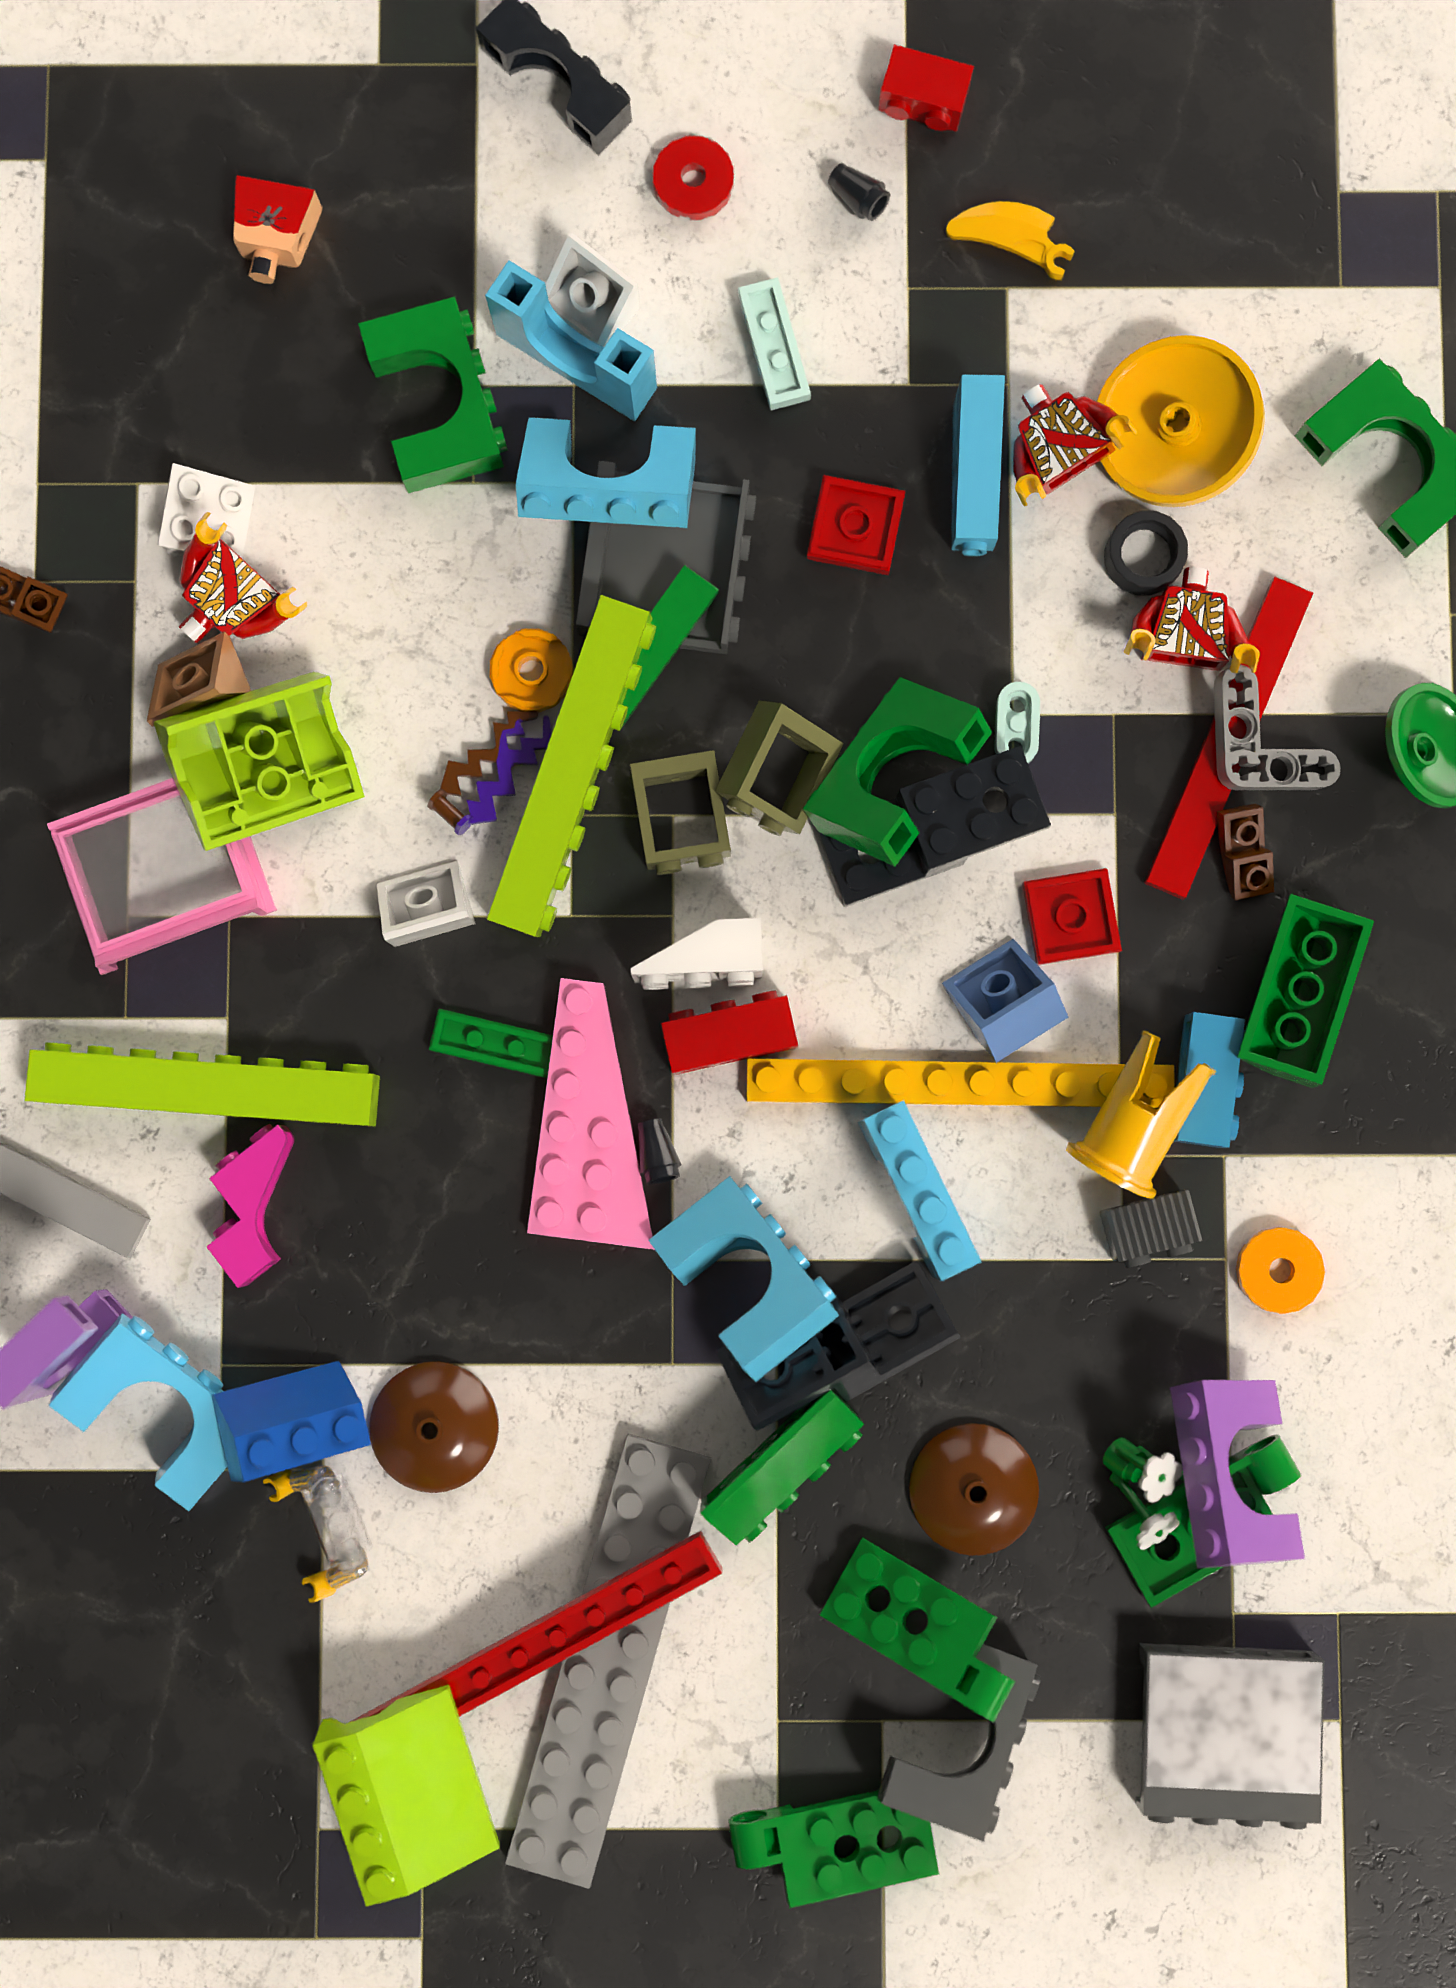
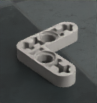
M1240 665L1238 673H1232L1229 667L1217 675L1214 681L1216 762L1218 779L1222 785L1232 790H1317L1331 786L1337 781L1340 775V763L1337 757L1328 750L1261 749L1257 676L1251 672L1250 668ZM1235 678L1237 683L1243 684V690L1236 692L1235 688H1229L1228 682ZM1236 702V705L1244 703L1245 707L1229 710L1228 705ZM1233 716L1240 717L1246 724V734L1242 739L1235 738L1229 732L1228 724ZM1275 758L1281 759L1287 766V777L1283 781L1276 780L1270 773V764ZM1237 763L1241 767L1257 765V772L1240 776L1239 773L1232 772V765ZM1316 763L1319 767H1324L1325 774L1321 776L1316 772L1300 774L1301 767H1307Z

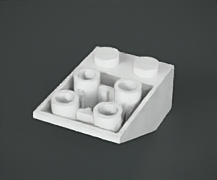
M761 918L717 919L632 967V978L635 983L641 982L643 989L646 990L668 989V982L684 981L685 988L711 987V980H728L729 987L753 986L754 979L762 978L763 971Z

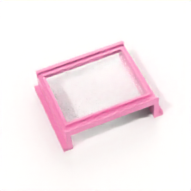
M173 778L47 823L95 959V967L98 968L101 975L117 970L116 962L240 916L251 912L264 916L277 911L251 836L204 851Z

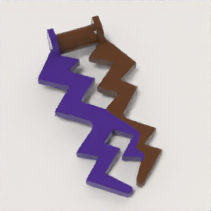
M507 711L509 724L493 722L496 742L493 749L468 750V764L448 760L440 790L429 799L427 807L430 810H434L451 825L457 835H463L471 825L497 821L492 796H516L511 768L514 765L538 766L534 750H547L552 735L549 716H543V738L520 737L521 750L508 749L506 736H525L520 723L537 719L538 712ZM480 761L497 764L499 781H476L480 802L467 800L470 814H462L446 799L447 795L461 796L457 777L483 778Z

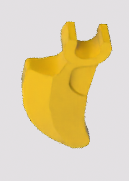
M999 201L972 207L950 220L946 228L947 236L953 240H971L1010 251L1045 269L1047 275L1054 280H1061L1065 270L1057 267L1053 260L1056 257H1063L1071 261L1074 254L1071 246L1066 244L1055 245L1049 240L1047 232L1054 223L1055 218L1036 207L1018 202Z

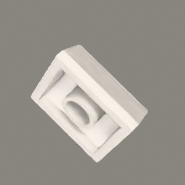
M573 233L569 234L545 284L548 300L554 311L569 326L587 339L605 347L617 328L622 330L640 309L638 284Z
M458 861L376 884L382 933L385 941L394 947L476 924Z

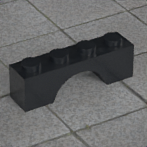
M502 0L476 27L480 49L508 75L528 69H540L555 74L565 82L571 91L566 107L569 130L598 156L632 122L631 99L624 88L616 82L610 84L602 77L594 61L586 55L580 57L571 49L570 42L565 35L556 28L551 31L541 22L540 15L528 2L524 1L521 4L518 0Z

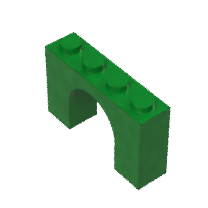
M451 297L358 323L367 357L376 378L417 366L432 365L451 372L461 382L463 387L460 406L449 421L438 428L391 441L401 478L408 494L504 467L500 453L506 452L508 449L501 426L493 428L489 414L495 413L497 410L490 387L482 389L478 375L486 372L479 348L470 349L467 336L474 335L475 333L468 309L459 311L456 298Z
M1379 358L1311 416L1294 437L1321 466L1325 465L1356 437L1371 431L1395 433L1413 446L1419 456L1422 467L1421 482L1418 490L1378 527L1396 549L1407 558L1456 515V434L1451 429L1443 427L1431 414L1429 405L1421 397L1414 396L1403 384L1399 372L1392 366L1386 365Z
M899 677L891 690L884 695L881 703L868 721L859 729L857 736L843 755L836 760L833 768L817 790L811 794L803 810L818 832L895 867L916 839L919 831L905 809L871 795L872 784L878 772L891 759L912 750L933 751L968 765L989 738L992 731L978 707Z

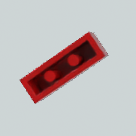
M777 990L752 995L753 1003L736 1006L735 999L711 1004V1012L695 1015L693 1009L668 1014L670 1021L663 1022L661 1025L673 1076L798 1048L788 996L778 997Z

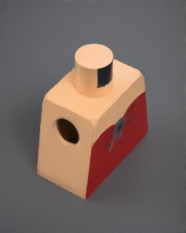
M237 175L234 243L242 257L252 260L249 272L250 278L261 283L271 284L274 282L277 264L294 268L301 264L322 211V206L314 189Z

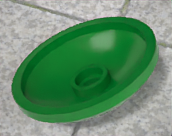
M1434 683L1413 685L1400 692L1389 708L1385 725L1387 755L1396 776L1411 794L1430 806L1451 808L1456 806V695Z

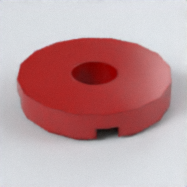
M685 136L671 141L660 151L653 166V188L659 203L670 214L679 218L683 216L690 217V220H703L716 215L727 205L734 187V167L729 154L717 142L703 136ZM689 171H699L704 175L705 180L702 184L692 187L686 185L682 178Z

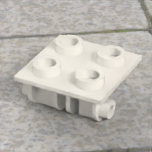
M173 463L158 546L166 547V553L182 557L196 533V524L206 512H210L211 514L207 519L208 526L213 530H219L225 522L227 529L220 539L243 559L255 486Z

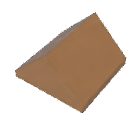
M225 631L158 664L147 716V722L152 727L154 726V721L251 691L231 638Z

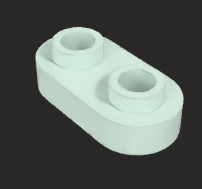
M1013 682L1005 686L1000 692L996 701L994 748L995 753L998 754L1009 750V742L1018 741L1023 747L1024 755L1029 764L1035 757L1039 747L1040 697L1036 689L1028 683ZM1020 700L1024 705V710L1022 712H1014L1010 708V701Z

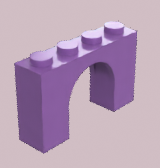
M107 1289L94 1291L79 1306L68 1295L53 1298L0 1348L1 1408L6 1409L52 1395L117 1318L123 1313L132 1319L131 1314Z
M1201 1380L1170 1387L1197 1567L1212 1568L1268 1564L1305 1559L1298 1513L1262 1515L1252 1511L1239 1498L1229 1473V1448L1233 1437L1238 1431L1283 1424L1276 1381Z

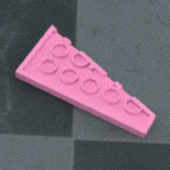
M561 978L527 1233L655 1250L648 1241L653 1237L640 1175V1166L624 1092L605 986L603 983Z

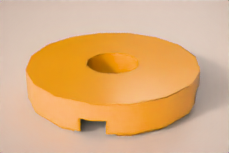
M521 629L513 632V635L503 639L496 646L490 659V679L497 695L509 707L518 711H536L540 713L555 707L565 697L573 676V662L567 648L554 634L542 629ZM530 660L538 661L543 665L542 675L534 681L525 680L520 676L522 665Z
M1276 1227L1261 1230L1249 1239L1247 1244H1244L1238 1254L1236 1274L1239 1287L1253 1304L1262 1310L1285 1314L1300 1311L1314 1301L1322 1289L1325 1268L1322 1254L1311 1239L1299 1231ZM1278 1258L1285 1259L1291 1269L1288 1279L1281 1283L1274 1281L1269 1272L1271 1263Z

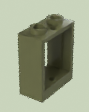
M759 701L715 792L729 800L726 806L730 810L745 817H750L752 814L759 818L758 826L769 833L781 836L783 831L800 834L808 819L803 807L809 801L811 794L817 790L831 771L844 743L782 703ZM777 733L809 752L781 810L750 792Z
M714 750L630 764L648 870L656 869L658 875L672 874L682 871L681 865L698 862L699 868H708L724 864L723 858L731 857L722 796L715 792L719 784V776ZM707 776L718 842L655 852L645 786Z

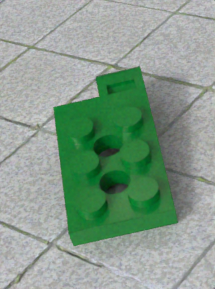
M1278 1434L1263 1438L1228 1458L1229 1473L1236 1493L1248 1508L1258 1514L1273 1515L1263 1495L1276 1493L1290 1486L1301 1477L1298 1467ZM1185 1482L1175 1487L1170 1495L1163 1494L1158 1501L1145 1504V1507L1152 1516L1160 1513L1164 1517L1168 1513L1173 1512L1180 1521L1178 1527L1168 1533L1173 1535L1177 1542L1176 1551L1172 1556L1168 1558L1158 1557L1154 1550V1544L1144 1550L1137 1546L1138 1540L1136 1538L1141 1533L1140 1527L1144 1520L1136 1510L1105 1527L1150 1608L1223 1568L1197 1567Z
M862 1537L820 1616L968 1708L994 1722L1015 1684L1014 1680L976 1658L997 1617ZM885 1587L890 1593V1604L884 1611L874 1612L869 1604L870 1594L876 1588ZM923 1610L928 1617L927 1628L921 1634L912 1635L907 1630L906 1619L912 1611Z
M879 1790L794 1809L789 1804L766 1810H750L733 1815L728 1819L736 1867L740 1869H756L780 1864L786 1901L790 1908L939 1875L931 1822L881 1804L876 1800ZM885 1826H895L898 1829L896 1843L889 1848L879 1847L877 1845L878 1832ZM843 1835H851L856 1839V1848L848 1857H838L834 1853L835 1842Z

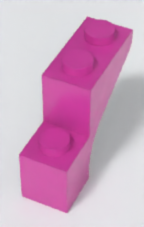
M268 1124L261 1128L249 1139L253 1145L240 1155L237 1151L228 1154L216 1164L215 1167L219 1171L209 1178L240 1218L238 1222L231 1218L212 1233L216 1239L206 1246L237 1288L248 1286L281 1260L268 1240L264 1225V1215L267 1204L294 1144L292 1132L284 1125H277L273 1128L271 1124Z

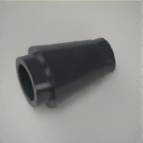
M844 163L838 164L829 176L828 184L834 188L859 219L876 220L889 203L890 192L885 189L884 182L852 167H848Z
M651 1119L639 1123L637 1126L639 1130L640 1175L645 1176L646 1183L648 1185L660 1184L680 1177L678 1167L682 1164L663 1125L662 1119Z

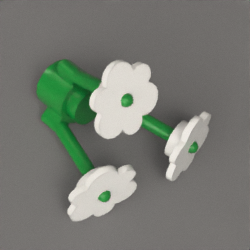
M1126 1438L1115 1440L1105 1452L1103 1464L1112 1471L1109 1481L1122 1491L1144 1520L1140 1527L1141 1533L1136 1538L1138 1540L1137 1546L1144 1550L1154 1543L1157 1544L1163 1541L1168 1533L1178 1527L1180 1521L1173 1512L1168 1513L1164 1517L1160 1513L1152 1516L1128 1482H1139V1487L1144 1490L1145 1498L1150 1502H1156L1163 1494L1170 1495L1173 1492L1175 1481L1178 1479L1184 1481L1183 1469L1180 1463L1174 1461V1456L1170 1453H1164L1159 1458L1142 1446L1136 1447Z

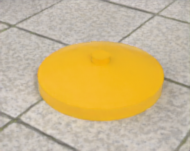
M1171 336L1153 341L1137 349L1113 370L1097 399L1098 402L1111 407L1118 415H1126L1138 431L1136 436L1133 432H1126L1120 437L1119 440L1124 445L1121 449L1117 448L1113 443L1116 451L1100 460L1102 465L1122 490L1132 497L1151 505L1185 507L1207 501L1219 495L1233 485L1250 466L1263 436L1265 424L1264 402L1253 372L1233 350L1205 337Z

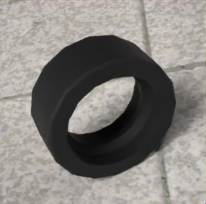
M1138 511L1126 516L1114 528L1104 549V565L1110 579L1121 590L1134 595H1153L1164 591L1180 575L1188 558V541L1182 527L1172 517L1158 511ZM1149 530L1159 534L1167 542L1170 549V560L1167 567L1160 574L1152 577H1143L1133 573L1124 564L1122 545L1125 539L1133 532Z

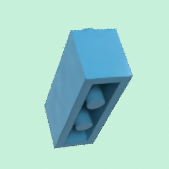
M1198 1012L1185 1015L1176 1086L1198 1063L1208 1064L1216 1070V1073L1211 1075L1173 1142L1229 1148L1230 1140L1236 1139L1239 1117L1233 1114L1235 1098L1241 1097L1244 1086V1074L1239 1072L1240 1059L1236 1057L1245 1033V1019Z

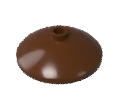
M423 1362L399 1372L382 1388L375 1400L370 1415V1441L379 1464L390 1477L403 1486L427 1493L454 1490L474 1479L491 1459L499 1435L497 1407L488 1388L472 1372L448 1362ZM431 1422L437 1426L438 1433L436 1437L428 1438L423 1433L425 1423Z
M965 1423L941 1431L923 1446L911 1469L909 1497L918 1523L933 1541L955 1553L972 1556L986 1555L1008 1547L1026 1531L1037 1509L1039 1482L1030 1456L1012 1436L990 1425ZM974 1486H982L985 1490L984 1497L979 1501L970 1499L969 1493Z

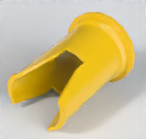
M1143 1030L1141 1032V1039L1084 1139L1076 1143L1069 1142L1066 1146V1151L1086 1167L1115 1184L1140 1196L1153 1199L1156 1195V1190L1152 1188L1151 1180L1211 1075H1215L1216 1070L1206 1063H1198L1166 1096L1158 1110L1141 1101L1140 1098L1148 1086L1161 1038Z

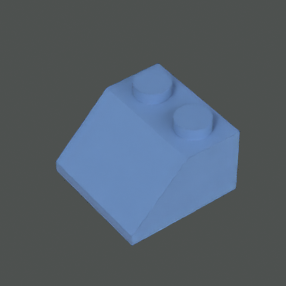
M1014 939L942 983L976 1039L996 1063L1069 1018L1054 982Z

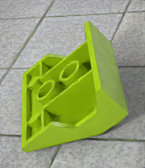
M313 671L153 722L166 763L204 851L365 797L351 748L337 726L330 702L332 683L329 675Z
M449 1685L399 1698L378 1715L345 1724L332 1717L322 1719L313 1747L366 1907L408 1896L499 1849L498 1836Z

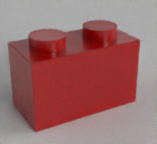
M894 44L880 92L878 111L885 112L889 117L896 120L911 119L925 123L933 130L945 131L948 129L957 132L974 66Z

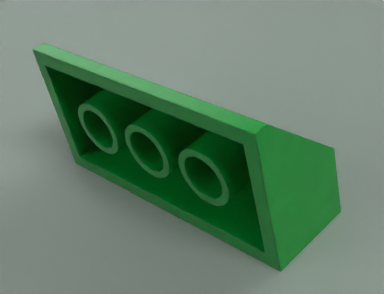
M1290 894L1236 1058L1271 1075L1310 1088L1322 1085L1374 920Z
M834 1389L798 1408L701 1500L700 1514L736 1546L744 1538L748 1543L752 1542L767 1527L768 1524L764 1519L776 1508L780 1513L786 1510L798 1498L799 1493L796 1489L807 1478L812 1483L815 1482L831 1466L827 1461L831 1455L839 1448L846 1452L862 1437L863 1434L859 1431L864 1425L862 1419Z

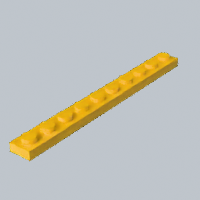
M747 1059V1102L897 1104L904 1100L905 1104L1102 1107L1126 1064ZM1153 1065L1149 1083L1140 1098L1141 1101L1154 1108L1160 1107L1162 1101L1174 1089V1065Z

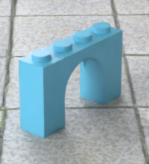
M508 260L485 295L496 335L628 418L636 421L657 389L654 350L619 328L615 330L605 347L587 339L569 326L554 311L548 300L545 282Z
M528 418L516 479L518 517L687 528L695 468L696 428L654 425L650 455L640 469L621 477L600 478L584 474L570 464L572 455L570 420Z
M904 1100L859 1121L858 1124L875 1160H879L884 1166L906 1209L916 1233V1237L913 1239L931 1276L943 1281L981 1263L982 1261Z
M729 1176L648 1241L670 1271L684 1286L718 1259L730 1252L751 1249L769 1256L772 1275L766 1294L755 1307L719 1334V1337L741 1367L756 1382L836 1319L839 1314L830 1304L836 1296L820 1276L812 1281L805 1270L811 1264L797 1246L793 1245L790 1249H787L780 1239L786 1235V1232L771 1214L763 1219L756 1210L763 1203L746 1183L743 1187L739 1188Z
M122 1313L54 1391L48 1406L85 1432L111 1400L123 1389L133 1384L149 1381L160 1382L178 1390L186 1398L192 1409L194 1423L187 1437L156 1472L154 1485L190 1511L227 1467L211 1396L212 1394L223 1392L221 1389L223 1383L208 1370L203 1369L199 1372L187 1363L189 1357L176 1345L168 1343L165 1346L152 1336L155 1333L154 1330L144 1320L137 1316L130 1319Z

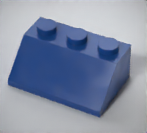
M339 1361L211 1395L230 1480L234 1482L249 1481L371 1445L361 1400Z

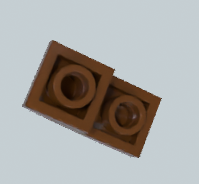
M0 566V613L52 633L68 594L29 576L26 578Z
M1254 803L1217 811L1221 856L1231 898L1239 900L1273 893V852L1265 848L1263 807Z

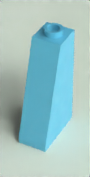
M962 375L953 404L951 550H962V554L966 556L985 555L987 551H993L998 540L1005 375Z

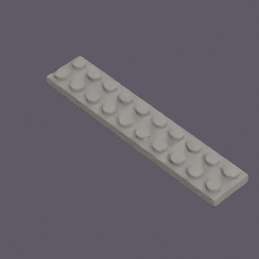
M628 1433L582 1595L689 1537L711 1457ZM670 1603L563 1660L505 1864L590 1889Z

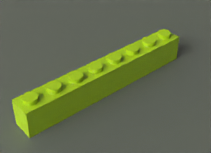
M603 595L600 596L487 920L534 937H541L543 930L550 931L557 913V908L552 906L556 891H564L571 873V867L566 866L571 850L578 851L584 837L585 827L580 826L585 809L588 811L593 810L599 794L600 787L594 786L599 769L606 771L612 758L614 747L608 745L614 729L621 730L627 715L628 707L622 705L628 689L635 690L641 675L642 666L637 665L641 650H649L656 632V626L651 624L653 618L649 611Z
M45 1042L44 1050H29L25 1101L376 1127L380 1076L368 1073V1065L343 1064L342 1072L327 1071L326 1063L317 1061H300V1069L283 1067V1059L258 1058L257 1065L241 1064V1056L215 1055V1062L198 1061V1053L173 1052L172 1059L156 1058V1050L132 1048L130 1049V1056L114 1055L113 1047L88 1045L87 1053L71 1052V1044Z

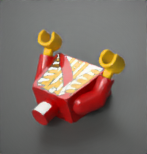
M1043 384L1029 389L1023 394L1021 399L1031 415L1018 424L1021 435L1014 441L1013 473L1016 479L1015 490L1022 505H1028L1026 499L1032 493H1039L1041 499H1044L1046 494L1048 495L1116 451L1113 443L1119 449L1124 447L1119 440L1124 433L1133 432L1135 436L1138 434L1130 419L1126 415H1118L1111 407L1086 396L1075 399L1069 392H1066L1052 400Z
M206 512L196 524V533L183 553L179 582L185 590L182 596L195 608L178 626L184 633L198 644L215 626L221 632L225 631L229 636L233 634L238 638L246 639L270 633L286 620L297 616L306 609L307 602L299 607L294 606L290 602L289 596L296 590L295 587H291L280 594L220 539L227 529L225 522L219 530H213L207 524V519L211 513Z
M1187 567L1184 569L1182 587L1168 586L1161 596L1150 598L1133 618L1130 638L1124 649L1126 655L1130 654L1132 648L1141 650V660L1215 671H1220L1229 662L1231 656L1230 671L1232 673H1238L1240 664L1248 665L1251 668V672L1255 673L1260 657L1259 650L1249 644L1247 635L1235 610L1228 606L1227 596L1224 593L1207 591L1209 571L1200 567Z

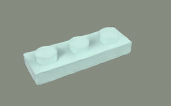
M778 277L738 287L739 300L770 410L810 400V389Z

